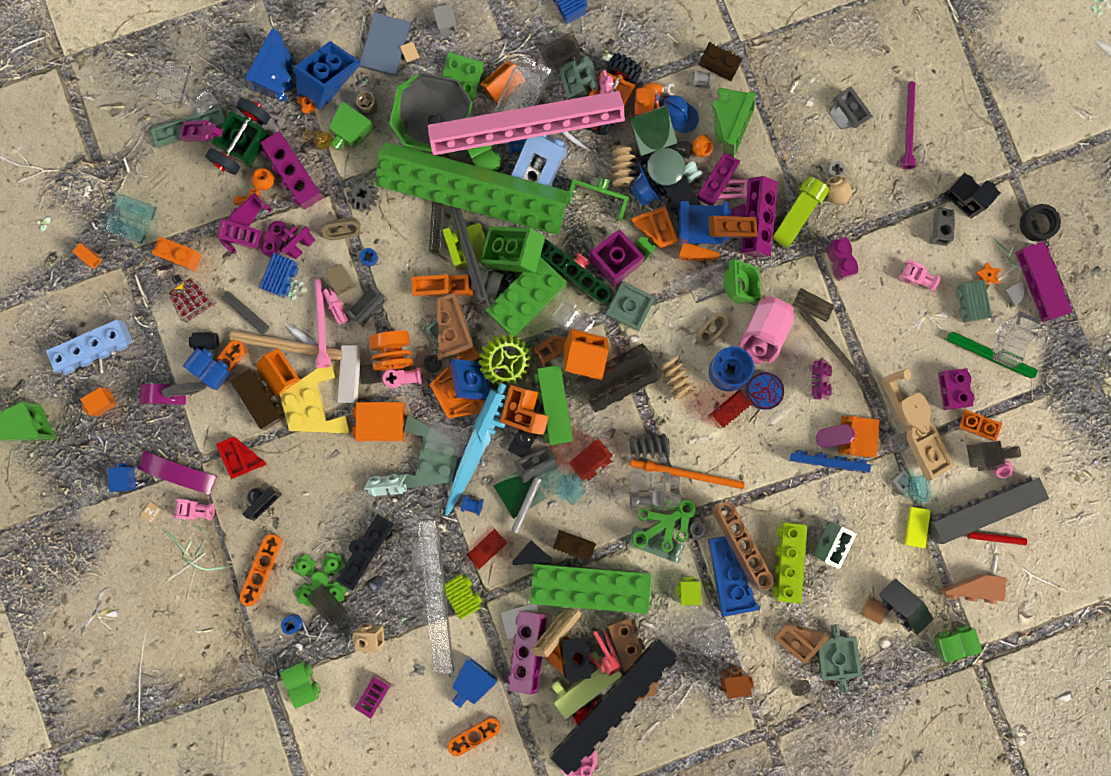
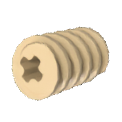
M625 145L612 147V150H614L612 151V164L614 165L612 167L614 172L612 174L614 179L612 185L620 188L632 186L631 182L636 180L635 177H631L632 174L636 173V170L630 169V167L636 165V163L630 162V160L635 159V155L630 154L635 151V148Z
M679 356L664 363L659 369V372H666L662 377L663 379H670L666 385H673L670 393L677 392L673 397L674 399H681L696 391L690 390L694 385L693 383H687L690 376L683 377L686 369L679 370L683 365L682 363H676Z

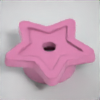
M606 70L602 71V76L598 80L600 94L604 92L609 93L613 87V78L606 74Z

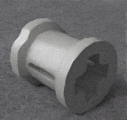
M694 70L692 87L697 85L711 89L713 72L703 73Z

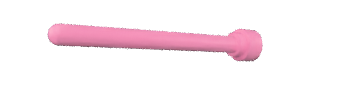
M318 278L315 280L319 354L315 358V365L317 368L331 367V358L326 351L322 280Z

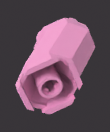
M767 296L758 302L738 347L750 354L753 363L757 365L762 364L763 361H768V363L774 362L780 353L795 318L793 306L773 296Z

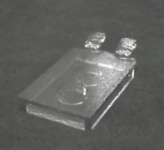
M523 56L520 67L514 66L493 113L537 106L547 85V82L543 80L550 74L551 69L539 63L536 72L533 73L531 70L536 62Z

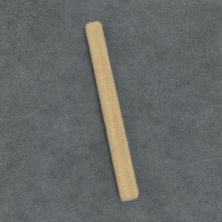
M234 330L230 333V340L232 341L238 340L246 344L274 349L279 348L280 350L312 356L319 354L317 345ZM326 347L327 354H329L331 359L341 360V350Z

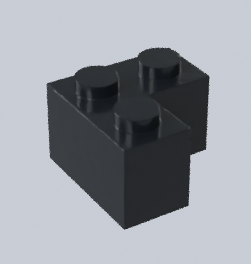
M963 173L943 194L972 219L985 211L1001 192L992 182L986 180L978 185L971 175Z
M896 578L879 593L883 607L889 612L893 610L896 613L897 619L901 621V626L908 632L912 631L918 635L934 620L924 601Z

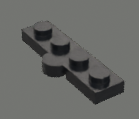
M377 514L364 534L363 539L351 541L349 550L352 555L336 579L338 583L351 591L355 589L395 523Z

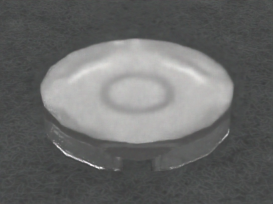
M741 516L740 518L758 551L763 549L768 541L769 534L766 525L762 519L756 516ZM734 523L730 527L732 533H735L737 528ZM741 541L740 549L743 551L746 544L744 541Z

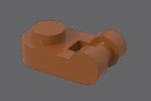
M554 335L531 351L534 355H537L539 364L544 366L564 352L566 340L560 335ZM545 348H548L550 354L547 356L542 351Z

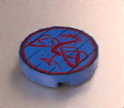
M769 372L756 374L748 381L746 386V397L749 403L761 410H771L777 407L785 394L781 379Z

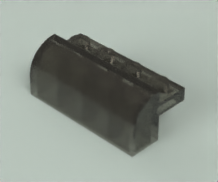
M641 343L607 361L602 380L580 375L575 379L590 408L597 412L604 410L614 402L621 401L632 393L640 391L641 388L657 382L658 379L664 376L659 367L654 363L648 348Z

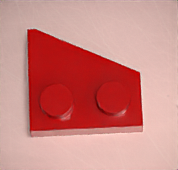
M235 436L216 444L231 480L267 465L264 460Z

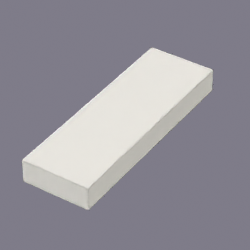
M341 346L338 403L358 402L361 346Z

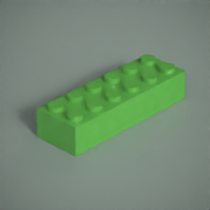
M547 563L534 564L530 604L648 614L651 573Z

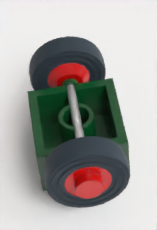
M242 97L238 100L236 107L245 115V118L230 111L220 128L223 129L222 136L215 137L212 141V144L219 151L210 148L205 155L214 164L215 168L222 172L227 171L233 175L238 173L240 166L232 158L251 168L263 148L260 142L269 137L263 128L252 122L256 121L266 125L271 116L257 102H251Z

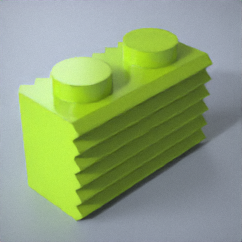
M463 573L441 585L443 592L460 620L480 609V603L483 602L477 591L474 593L470 587L473 584L469 576H464Z

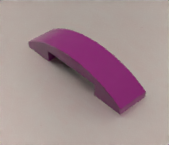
M148 451L143 452L137 468L155 477L206 494H211L217 476L173 462Z

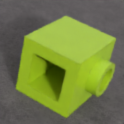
M684 576L683 580H678L679 585H675L676 597H679V604L681 606L701 605L700 581L695 580V576Z

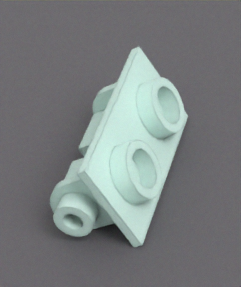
M392 474L390 476L370 477L364 490H368L369 495L372 496L387 495V489L390 495L403 494V492L407 491L406 484H403L406 475Z

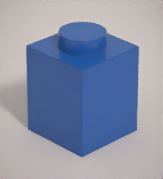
M127 463L115 464V468H109V492L136 490L135 468L127 467Z

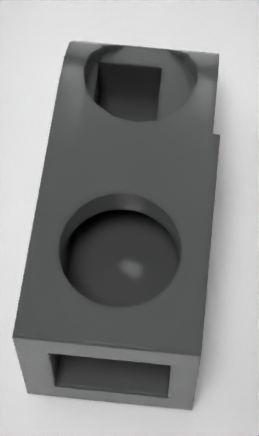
M940 207L936 209L933 217L934 225L930 244L947 246L954 240L955 211L953 209Z

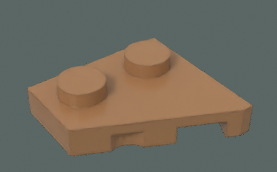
M789 622L774 636L776 641L803 664H806L830 638V635Z

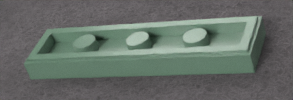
M219 106L151 128L150 132L155 147L160 148L181 141L179 138L183 121L207 120L214 123L215 127L221 128L226 120L224 108Z

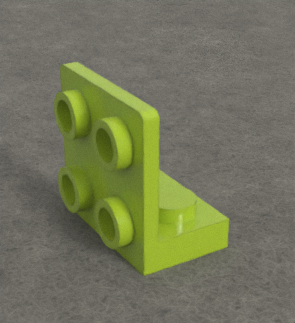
M477 223L466 228L477 263H479L486 238L481 224ZM450 227L443 229L455 269L467 267L457 230L451 232Z

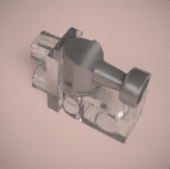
M630 471L628 476L630 509H637L639 505H647L656 511H669L670 507L680 506V494H670V489H679V476H669V472ZM637 492H649V496L639 497Z

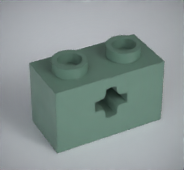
M829 521L813 556L840 569L857 534Z

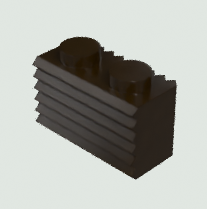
M709 42L700 59L699 66L732 82L742 62V57L736 56L732 52L725 51L722 47L715 46V44Z
M559 530L553 549L561 550L565 554H572L576 558H583V560L589 562L596 543Z

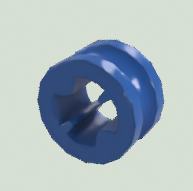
M366 248L361 251L360 260L364 265L371 267L377 263L378 255L373 249ZM367 253H369L370 255H372V253L374 254V256L371 257L372 261L370 262L368 260H364L367 258Z

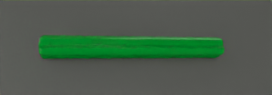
M952 331L947 336V341L1030 379L1036 377L1038 372L1036 368Z

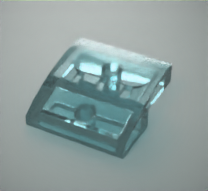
M119 194L114 213L109 215L106 231L142 244L151 227L157 207Z

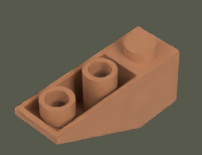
M977 574L939 589V593L946 594L945 598L958 599V596H963L967 601L977 602V599L980 598L984 599L985 603L997 604V600L1005 601L1006 577Z

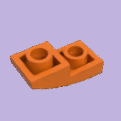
M964 410L958 428L996 442L1002 422Z

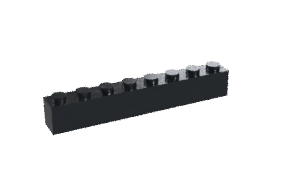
M657 636L551 752L550 759L567 775L571 771L575 773L582 765V759L585 756L587 758L590 757L596 749L594 746L599 741L602 743L608 737V731L612 727L616 728L623 720L621 717L624 713H630L636 706L635 701L639 697H645L650 690L648 687L653 682L656 684L662 678V672L667 667L670 669L677 661L676 652Z

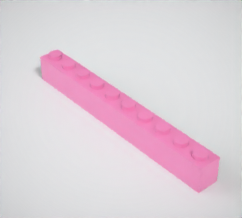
M620 91L430 124L428 125L431 148L433 155L622 122L625 121L624 104Z

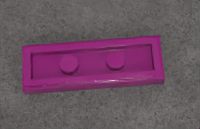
M723 153L697 195L699 201L714 206L740 165V160Z

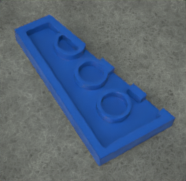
M721 536L708 539L721 616L726 617L760 610L758 603H756L753 597V591L747 583L746 575L743 569H741L738 559L726 537Z

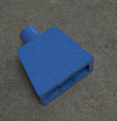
M468 656L452 686L458 692L452 699V702L460 708L466 700L475 704L497 683L498 678Z

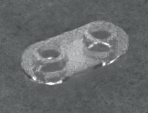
M799 334L792 341L783 357V363L787 368L797 369L803 364L813 347V340L808 334ZM801 340L806 341V346L801 345ZM792 356H795L797 358L796 363L792 362Z

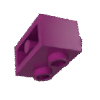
M967 368L938 373L944 410L974 406L975 397L970 387L971 375Z

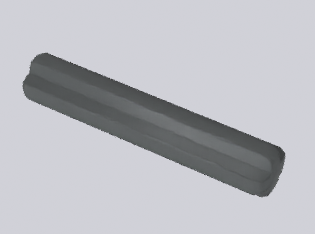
M227 291L224 293L222 300L260 333L265 334L270 327L231 292Z

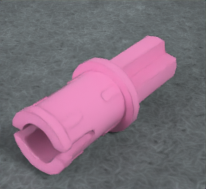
M333 287L329 288V292L325 289L322 293L329 304L328 309L332 311L339 325L346 323L348 318L342 307V301H339Z

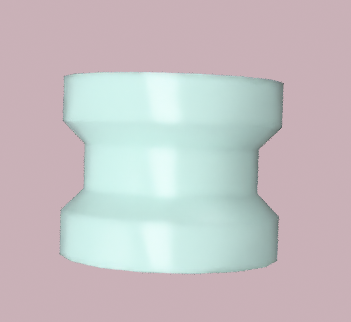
M692 161L685 166L683 176L688 184H691L703 173L696 168L695 161Z

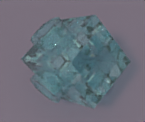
M569 472L567 475L563 474L556 481V494L561 500H567L571 505L586 493V487L582 484L583 480L577 474L572 475Z

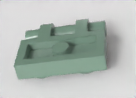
M584 56L582 58L583 63L580 65L574 60L559 68L568 100L586 95V87L588 86L591 87L592 91H596L599 88L597 75L593 71L594 65L590 61L589 56ZM586 72L587 77L582 78L581 74Z

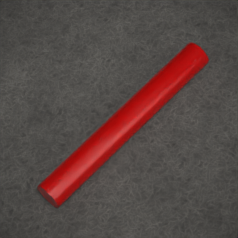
M981 532L967 534L968 539L1027 545V538Z

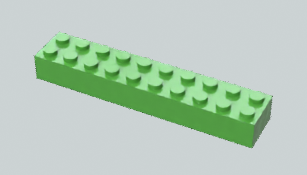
M388 142L384 143L378 153L376 186L559 235L570 191Z

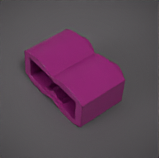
M847 237L833 240L827 245V255L833 263V273L838 281L851 278L858 273V264L852 256V245Z

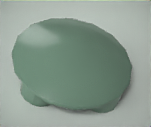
M662 148L656 150L650 156L647 170L655 184L672 185L681 180L685 172V162L679 152L671 148Z

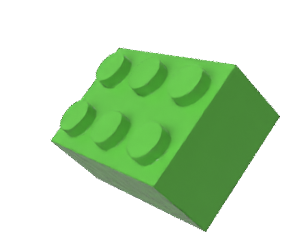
M489 226L479 263L494 270L536 273L546 236L531 228Z

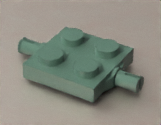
M839 624L830 625L832 637L817 651L821 680L838 681L839 692L846 693L848 692L846 680L862 676L857 637L840 636Z

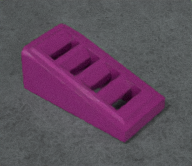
M221 219L216 238L249 249H257L261 231ZM227 226H230L228 236H225ZM235 228H236V229H237L236 236H235V238H233L234 231H235ZM243 231H245L244 238H243V241H242V240H241L242 233H243Z
M375 674L354 709L371 719L392 684ZM376 684L384 689L383 692L373 687V685ZM371 690L375 692L380 697H375L374 695L370 694L369 691ZM366 696L375 701V705L365 699ZM362 703L371 707V712L361 706Z

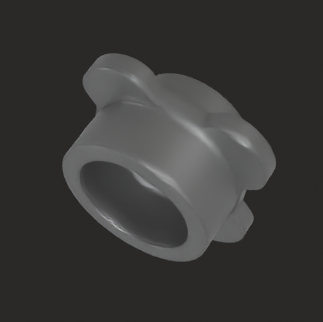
M696 517L688 525L687 532L692 535L693 540L698 541L704 533L708 532V527L704 526L701 523V519Z

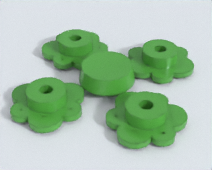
M305 554L302 558L298 557L296 559L297 564L293 567L294 571L300 573L301 577L312 575V585L302 584L295 591L299 604L304 603L306 606H311L318 597L317 593H315L316 588L323 587L326 590L324 596L326 599H329L331 604L344 600V594L347 591L345 586H340L338 582L327 584V574L333 573L337 575L339 570L345 567L341 555L327 554L326 559L322 562L325 566L324 571L316 572L314 568L316 562L311 560L310 555Z

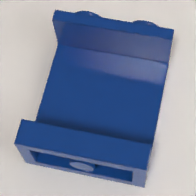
M681 201L679 205V244H725L730 237H710L708 217L731 216L728 202H723L721 206L689 205V201Z

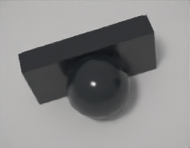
M519 429L508 451L521 458L525 457L538 434Z
M271 486L266 491L261 488L251 489L247 494L250 506L242 514L246 519L255 521L282 493L279 489Z

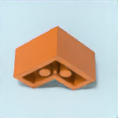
M510 385L500 420L501 423L530 433L544 435L549 416L533 411L538 396L537 391Z

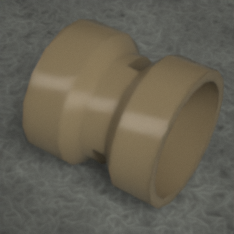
M362 91L357 94L356 104L360 112L364 115L374 114L377 110V103L373 94L368 91Z

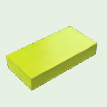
M909 507L904 545L926 548L931 510Z

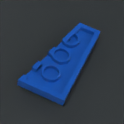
M800 450L791 453L790 462L822 465L823 467L841 468L847 471H862V473L869 474L871 470V464H867V460L855 459V462L847 461V457L835 456V459L827 458V454L821 453L809 456L806 451Z

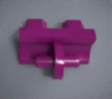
M295 225L290 230L286 227L282 228L286 233L281 239L284 242L290 237L292 239L281 250L285 254L288 253L294 259H297L303 253L296 246L300 240L308 247L315 241L313 235L309 232L311 230L307 226L296 236L293 235L298 230Z

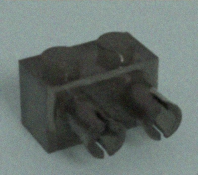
M1001 441L966 445L970 468L978 467V471L998 469V465L1005 464L1004 460L1021 457V449L1018 445L1002 447Z

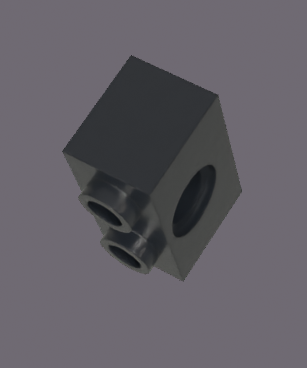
M585 637L560 641L559 647L564 681L591 678L593 665L588 659V653H590L589 641H586ZM575 653L581 656V662L578 665L572 661Z

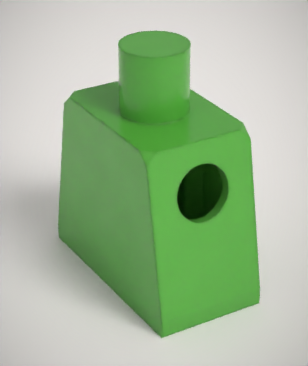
M342 101L329 126V130L335 136L330 145L337 151L345 143L355 148L375 127L372 121Z

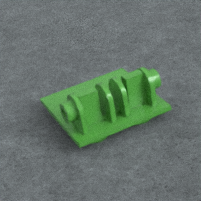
M448 52L442 77L458 80L470 99L475 100L480 78L485 70L483 67L484 62Z

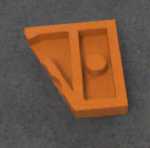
M665 206L631 218V223L659 249L678 243Z

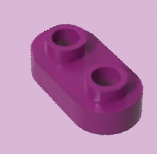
M274 221L269 225L261 243V252L269 258L272 257L273 253L280 254L285 243L281 239L286 233L282 228L286 227L288 229V227L282 221ZM280 227V231L275 233V229ZM269 244L273 245L271 250H267Z

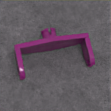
M253 193L239 207L233 209V212L231 211L227 220L249 227L262 207L270 213L273 209L262 197ZM227 226L225 236H228L230 226ZM235 228V231H234L233 238H235V236H236V232H237V229H236V228ZM218 238L229 252L231 251L233 254L237 252L231 242Z

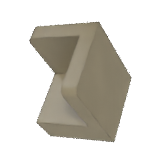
M342 264L325 272L331 286L338 295L356 287Z

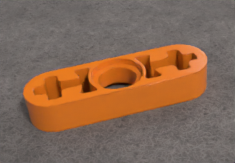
M233 340L225 347L216 361L227 359L229 361L227 369L231 372L244 357L247 348L244 343ZM240 345L239 350L241 351L239 353H234L235 350L233 349V347H238ZM227 354H230V355H232V357H234L235 359L233 360L231 357H228V356H226V355H227Z
M494 716L487 717L452 737L448 744L449 753L453 756H460L497 735L501 726L498 718ZM488 722L495 723V731L488 729L485 731L487 736L484 737L482 729L484 730L488 727ZM477 731L480 734V739L478 741H471L469 733ZM463 736H465L469 746H466V743H464L459 751L457 748L453 749L454 742L456 741L457 744L463 742Z

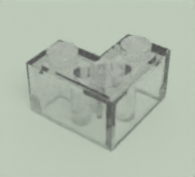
M1021 311L1013 317L1011 316L1003 326L1001 325L997 329L996 336L998 337L992 348L994 352L992 360L1012 368L1020 364L1024 360L1027 344L1038 336L1041 320Z

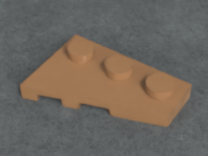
M452 293L437 299V323L439 327L438 360H443L474 348L475 345L457 294Z

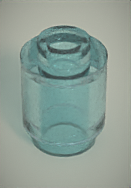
M924 475L910 477L911 482L909 484L912 499L917 500V504L929 502V498L933 497L930 481H926Z

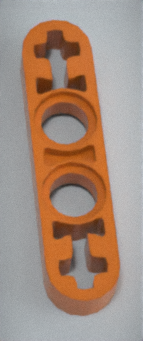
M269 534L263 539L240 594V602L244 606H252L260 599L282 546V538L278 534ZM275 538L277 545L272 546L270 552H264V549L268 550L271 543L268 540ZM263 555H267L270 558L268 566H263L260 563V558ZM256 573L262 576L260 584H255L252 580L253 575ZM249 585L253 588H258V590H253L252 597L254 600L248 602V598L245 595L251 593L252 588H249Z

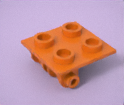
M841 416L840 425L851 426L855 431V438L851 443L839 446L838 454L877 458L880 419Z

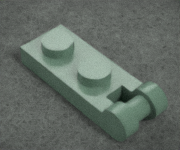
M633 527L627 545L634 547V545L632 544V538L634 534L637 532L645 533L646 531L639 529L637 527ZM655 535L648 540L644 548L640 549L679 563L681 559L679 556L681 550H684L685 545L672 540L674 547L672 554L664 553L661 550L664 537ZM641 538L636 539V542L638 544H642L643 540ZM665 543L663 546L665 549H668L670 545Z

